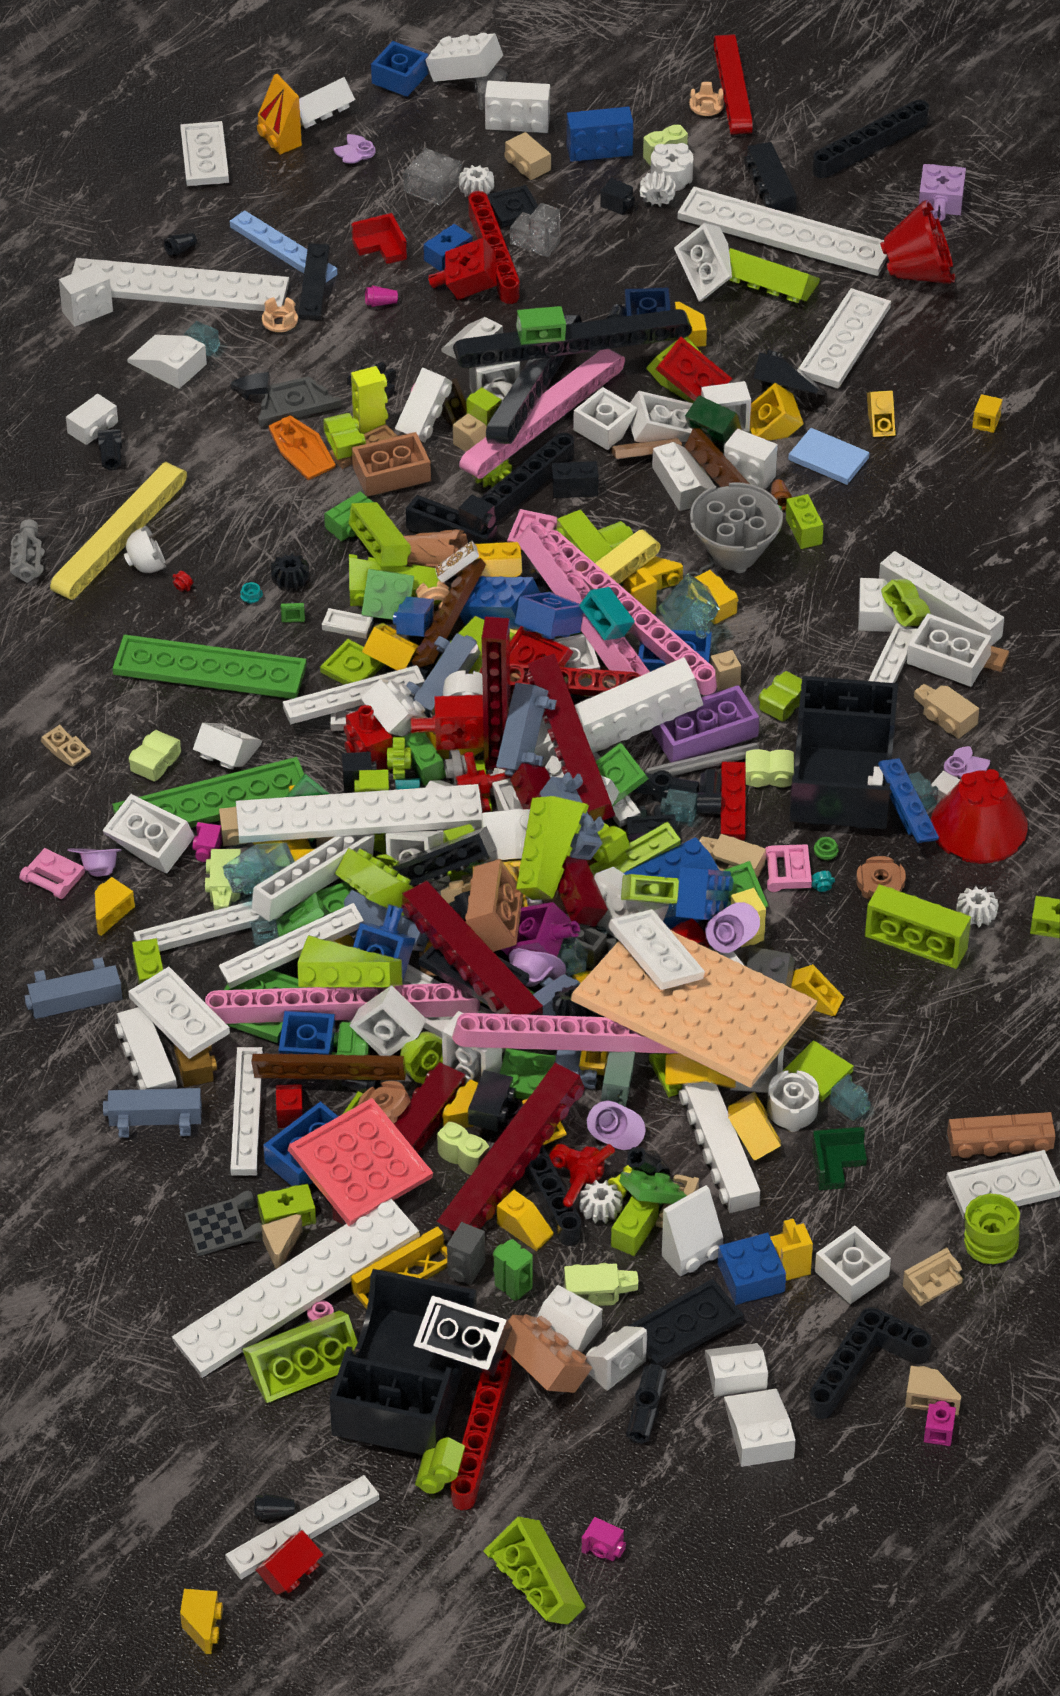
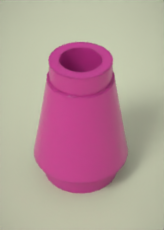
M373 285L366 287V305L376 307L397 303V290Z

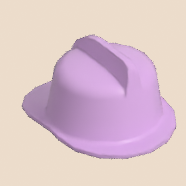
M72 848L68 849V851L80 853L84 869L91 875L98 877L112 873L116 865L117 852L122 851V849L96 850Z
M740 902L734 903L716 914L706 927V938L709 945L721 953H730L752 939L760 927V917L757 910L747 903Z
M520 948L513 949L509 953L508 959L510 964L529 974V982L525 985L526 987H534L546 977H550L554 981L566 973V966L563 961L552 954Z
M599 1102L593 1106L588 1114L587 1128L591 1135L606 1144H611L617 1149L628 1150L636 1147L644 1138L645 1124L641 1116L616 1102Z

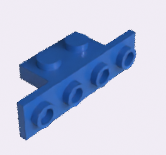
M900 758L880 761L878 765L887 783H890L892 792L889 796L908 835H914L917 843L938 840L939 836Z

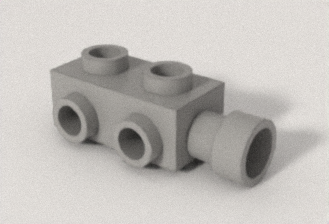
M29 519L21 522L20 533H17L12 538L10 573L26 583L41 575L44 567L40 564V559L45 552L41 548L42 541L36 538L38 535V524L34 520Z

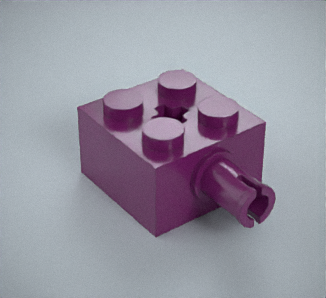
M554 902L522 907L517 944L501 950L508 957L513 949L518 948L548 953L557 957L563 939L579 936L580 926L576 921L570 922L571 919Z

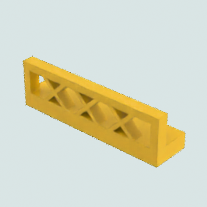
M437 1226L352 1275L351 1287L353 1294L367 1309L368 1298L365 1294L370 1291V1276L373 1269L427 1280L447 1268V1247L444 1245V1233ZM439 1251L446 1258L440 1262L430 1261V1257ZM413 1266L424 1267V1271L418 1275L408 1273L409 1268Z

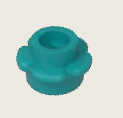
M254 582L244 584L240 591L241 599L247 603H256L263 596L260 586Z
M820 871L812 876L813 882L811 885L819 892L828 891L832 888L835 878L832 877L829 871Z

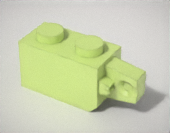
M211 849V859H206V874H210V878H205V892H210V901L213 902L214 911L230 907L231 902H236L240 899L241 849Z
M577 1264L564 1266L565 1289L596 1306L614 1305L619 1300L620 1293L638 1290L637 1271L618 1270L617 1264Z

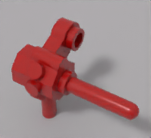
M466 752L464 758L467 774L456 776L457 786L478 784L482 813L491 812L488 797H490V788H493L492 783L509 779L511 776L505 775V772L491 776L490 774H485L484 769L477 771L473 752Z
M557 1144L553 1147L549 1155L553 1165L557 1168L565 1167L569 1169L571 1175L570 1183L572 1185L563 1200L564 1206L571 1207L582 1186H586V1184L591 1185L595 1180H600L604 1173V1160L615 1152L611 1144L606 1145L600 1151L595 1147L587 1146L581 1151L570 1149L563 1144Z

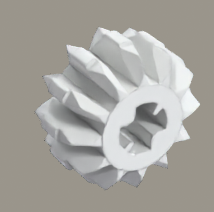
M471 165L470 169L464 168L463 172L460 173L459 189L460 192L464 193L465 197H468L469 194L475 191L484 192L486 195L493 191L494 176L488 167L481 168V165L478 167Z
M656 171L653 174L647 173L640 182V196L644 198V202H651V206L658 204L661 207L662 203L669 204V201L673 200L675 196V181L672 180L671 175L665 176L664 172L661 174Z
M975 886L973 890L966 888L964 893H960L956 911L971 916L970 925L977 924L980 927L983 923L989 926L991 920H995L999 904L998 899H995L994 892L987 893L986 887L979 890Z
M595 1180L594 1185L586 1184L584 1190L579 1195L580 1212L584 1213L585 1219L593 1218L594 1223L598 1220H603L606 1224L608 1218L615 1220L617 1213H621L622 1194L618 1191L616 1184L609 1186L607 1180L603 1184H599L597 1180Z

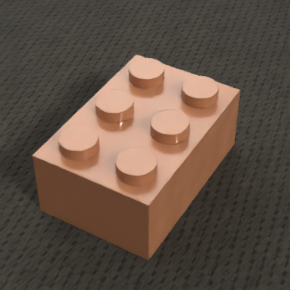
M416 432L352 447L353 469L367 497L431 481L430 460Z
M501 859L474 867L473 877L471 878V891L468 897V911L465 916L466 923L493 952L517 944L523 893L516 889L517 881Z
M527 1314L524 1316L512 1315L508 1320L512 1329L504 1349L547 1391L575 1393L593 1368L586 1362V1356L580 1351L573 1349L568 1344L569 1340L564 1335L556 1333L551 1328L552 1324L542 1316L532 1317Z

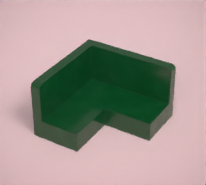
M702 396L697 397L685 415L688 427L691 429L700 428L722 453H724V445L737 428L742 430L736 412Z
M864 1127L813 1131L812 1153L819 1190L844 1189L843 1168L866 1166Z

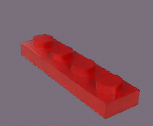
M722 762L721 834L745 841L746 762Z

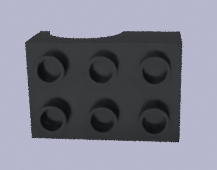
M802 676L794 775L792 776L790 821L806 822L813 825L831 824L855 826L862 829H886L890 783H887L883 775L882 786L868 785V776H873L874 766L879 767L878 763L880 761L892 759L898 683Z
M377 1269L372 1270L367 1311L358 1343L354 1351L352 1347L347 1346L329 1398L332 1436L422 1455L427 1450L435 1448L437 1442L443 1438L464 1367L414 1347V1343L432 1296L477 1310V1292L475 1289Z

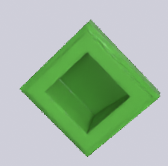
M304 603L281 604L282 622H305Z

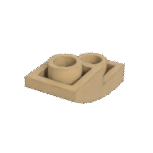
M58 725L41 737V742L46 748L72 767L91 755V751L76 736L72 738L61 725Z

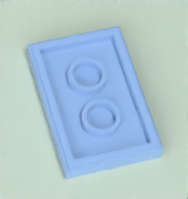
M810 428L789 453L788 460L847 485L869 459V452Z

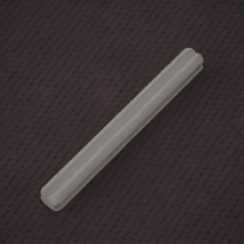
M757 743L743 745L647 768L645 773L653 774L656 771L665 770L671 773L672 776L722 765V762L746 759V751L759 749Z

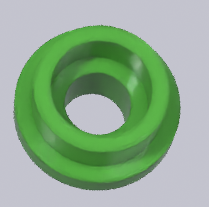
M822 837L815 843L814 853L820 859H833L838 854V845L834 839Z

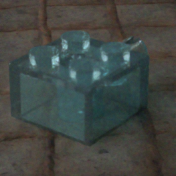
M688 573L658 607L670 630L695 631L698 638L707 637L706 633H710L707 623L716 617L720 609L708 586Z
M287 843L256 844L222 867L232 892H244L245 895L253 893L255 886L295 861Z

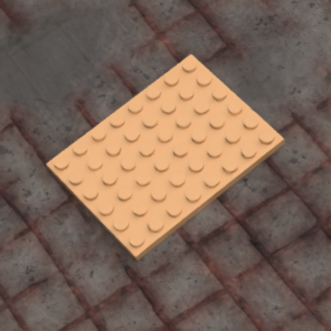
M672 930L670 931L705 971L702 980L660 990L624 945L618 941L572 993L571 1001L750 1088L815 1010L817 1000L808 997L806 994L800 993L783 983H779Z

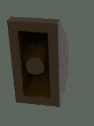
M457 378L450 379L452 381V389L442 404L441 412L443 418L452 428L454 423L467 414V403Z

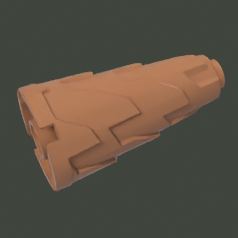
M455 529L404 536L411 546V554L408 556L407 565L411 567L414 564L435 568L468 544L467 536L463 534L464 530Z

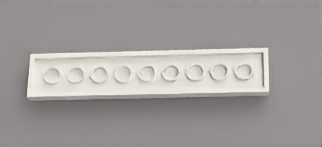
M693 187L678 211L679 220L700 226L704 223L719 226L722 232L876 276L879 275L888 259V255L883 254L880 242L884 240L697 187Z
M76 258L72 271L73 274L98 264L110 279L111 296L114 298L265 311L264 303L272 297L275 298L277 307H282L289 286V277L82 258Z
M478 784L236 801L239 843L450 829L471 824L472 827L482 826V808Z
M389 1199L366 1216L358 1218L354 1224L350 1226L346 1224L173 1335V1342L203 1378L243 1352V1348L257 1343L311 1308L316 1302H320L351 1282L352 1275L420 1237L419 1230L396 1203Z

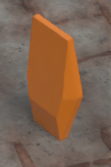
M291 415L269 425V431L281 455L307 480H311L336 468L319 433Z

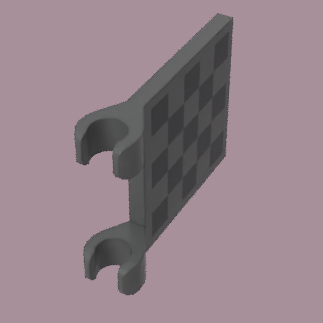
M244 1191L233 1199L184 1213L198 1257L244 1242H259L263 1240L262 1224L256 1223L244 1230L238 1209H251L255 1206L251 1191Z

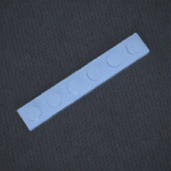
M245 210L230 220V228L304 273L307 256L306 248ZM328 263L326 282L337 275V268Z

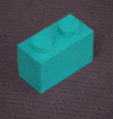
M610 587L590 590L579 605L604 641L624 637L635 623V620Z

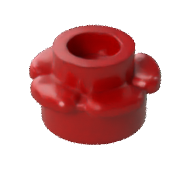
M181 570L176 575L173 574V585L181 592L184 589L190 591V586L194 583L191 577Z

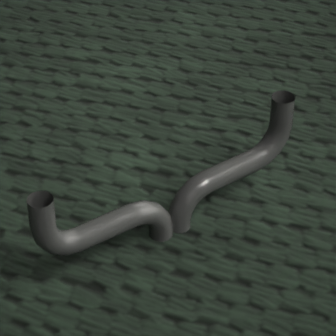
M709 557L708 559L711 564L700 568L699 572L692 571L683 575V579L691 575H701L703 570L714 565L713 559Z

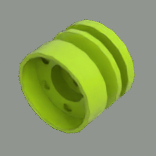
M984 1194L971 1200L966 1207L964 1245L967 1253L973 1259L982 1263L998 1264L1009 1260L1017 1252L1020 1212L1017 1205L1010 1198L1001 1194Z

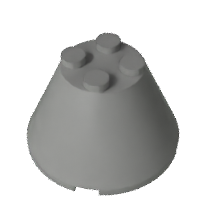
M734 482L729 483V486L717 489L716 486H713L702 492L695 499L691 507L690 521L694 532L713 558L715 565H719L724 569L734 570L736 573H743L755 563L777 536L782 526L783 513L777 504L776 498L766 490L755 485Z

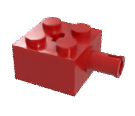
M484 238L446 251L445 270L428 276L432 288L446 283L458 300L497 286L496 253Z
M483 695L434 696L435 715H433V718H411V733L433 732V735H436V750L484 748Z
M363 705L358 711L347 714L346 725L344 726V732L347 737L345 742L347 753L371 752V761H376L377 770H393L387 767V749L393 748L392 736L374 716V709L369 705Z

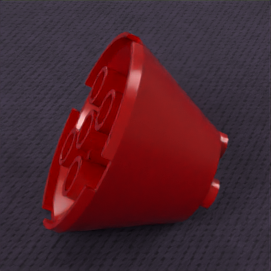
M928 199L922 201L884 237V241L880 242L881 249L884 255H888L890 262L887 263L890 275H896L899 279L951 284L955 282V274H950V267H953L950 250L938 218H934L931 212L934 208Z
M994 769L963 774L961 780L936 805L931 816V822L939 836L936 843L949 855L953 853L963 857L962 861L986 864L1004 860L1018 851V847L1025 841L1027 836L1028 823L1026 815L1006 782Z

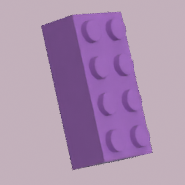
M739 685L702 697L703 706L652 728V734L671 763L701 756L758 737L759 716Z

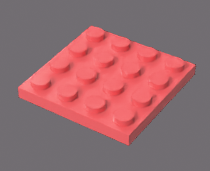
M373 1098L289 1144L288 1147L290 1154L348 1226L354 1224L358 1218L366 1216L378 1208L380 1204L389 1199L395 1200L430 1180L433 1176L431 1169Z

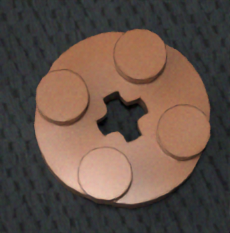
M875 856L867 859L865 864L858 867L856 883L862 891V896L866 899H871L879 884L901 892L905 886L906 873L901 865L899 867L894 863V859L885 856ZM881 875L885 880H878L877 878Z
M385 1081L381 1083L382 1087L376 1090L374 1087L368 1089L359 1099L358 1105L373 1098L394 1124L398 1120V1116L410 1104L411 1099L400 1082Z

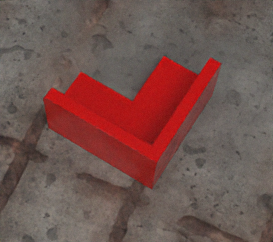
M392 213L351 224L352 243L359 256L380 251L386 264L407 259L406 239Z

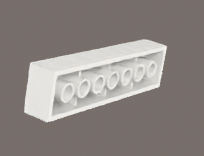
M685 657L574 706L591 751L595 753L607 749L620 741L627 740L643 731L650 730L666 721H671L682 714L694 711L698 707L703 706L696 679ZM543 719L534 751L537 756L544 757L541 767L546 766L552 755L557 757L554 748L558 747L557 742H551L547 729L551 728L550 723L545 724Z

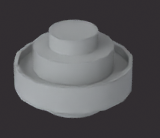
M450 750L449 759L444 760L446 778H451L453 785L456 786V776L467 774V767L464 755H460L459 750Z

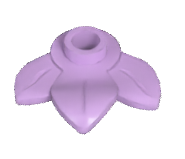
M348 134L347 145L334 147L335 154L343 158L345 163H356L375 155L373 143L358 135Z
M970 746L962 747L955 750L953 756H950L945 761L944 771L956 778H961L965 773L979 770L986 771L990 765V760L972 756Z

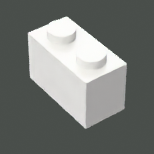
M96 394L66 416L68 434L85 445L98 438V430H108L118 422L117 406L99 394Z

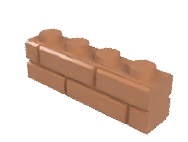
M1051 1112L949 1119L947 1135L951 1156L968 1158L976 1154L994 1156L1005 1152L1020 1154L1023 1151L1035 1150L1038 1152L1045 1150L1046 1152L1049 1149H1054L1055 1130Z

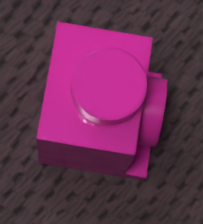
M197 822V836L193 840V850H196L195 857L197 861L206 862V859H211V849L221 848V825Z
M945 1401L929 1404L924 1435L925 1443L951 1446L956 1407H951Z
M594 1517L582 1536V1553L587 1554L588 1551H591L599 1558H607L614 1561L616 1557L620 1558L626 1547L624 1530Z

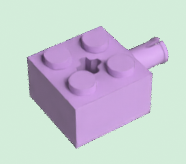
M923 164L919 204L928 199L934 208L931 211L934 218L940 215L939 221L944 220L946 214L961 215L966 168Z

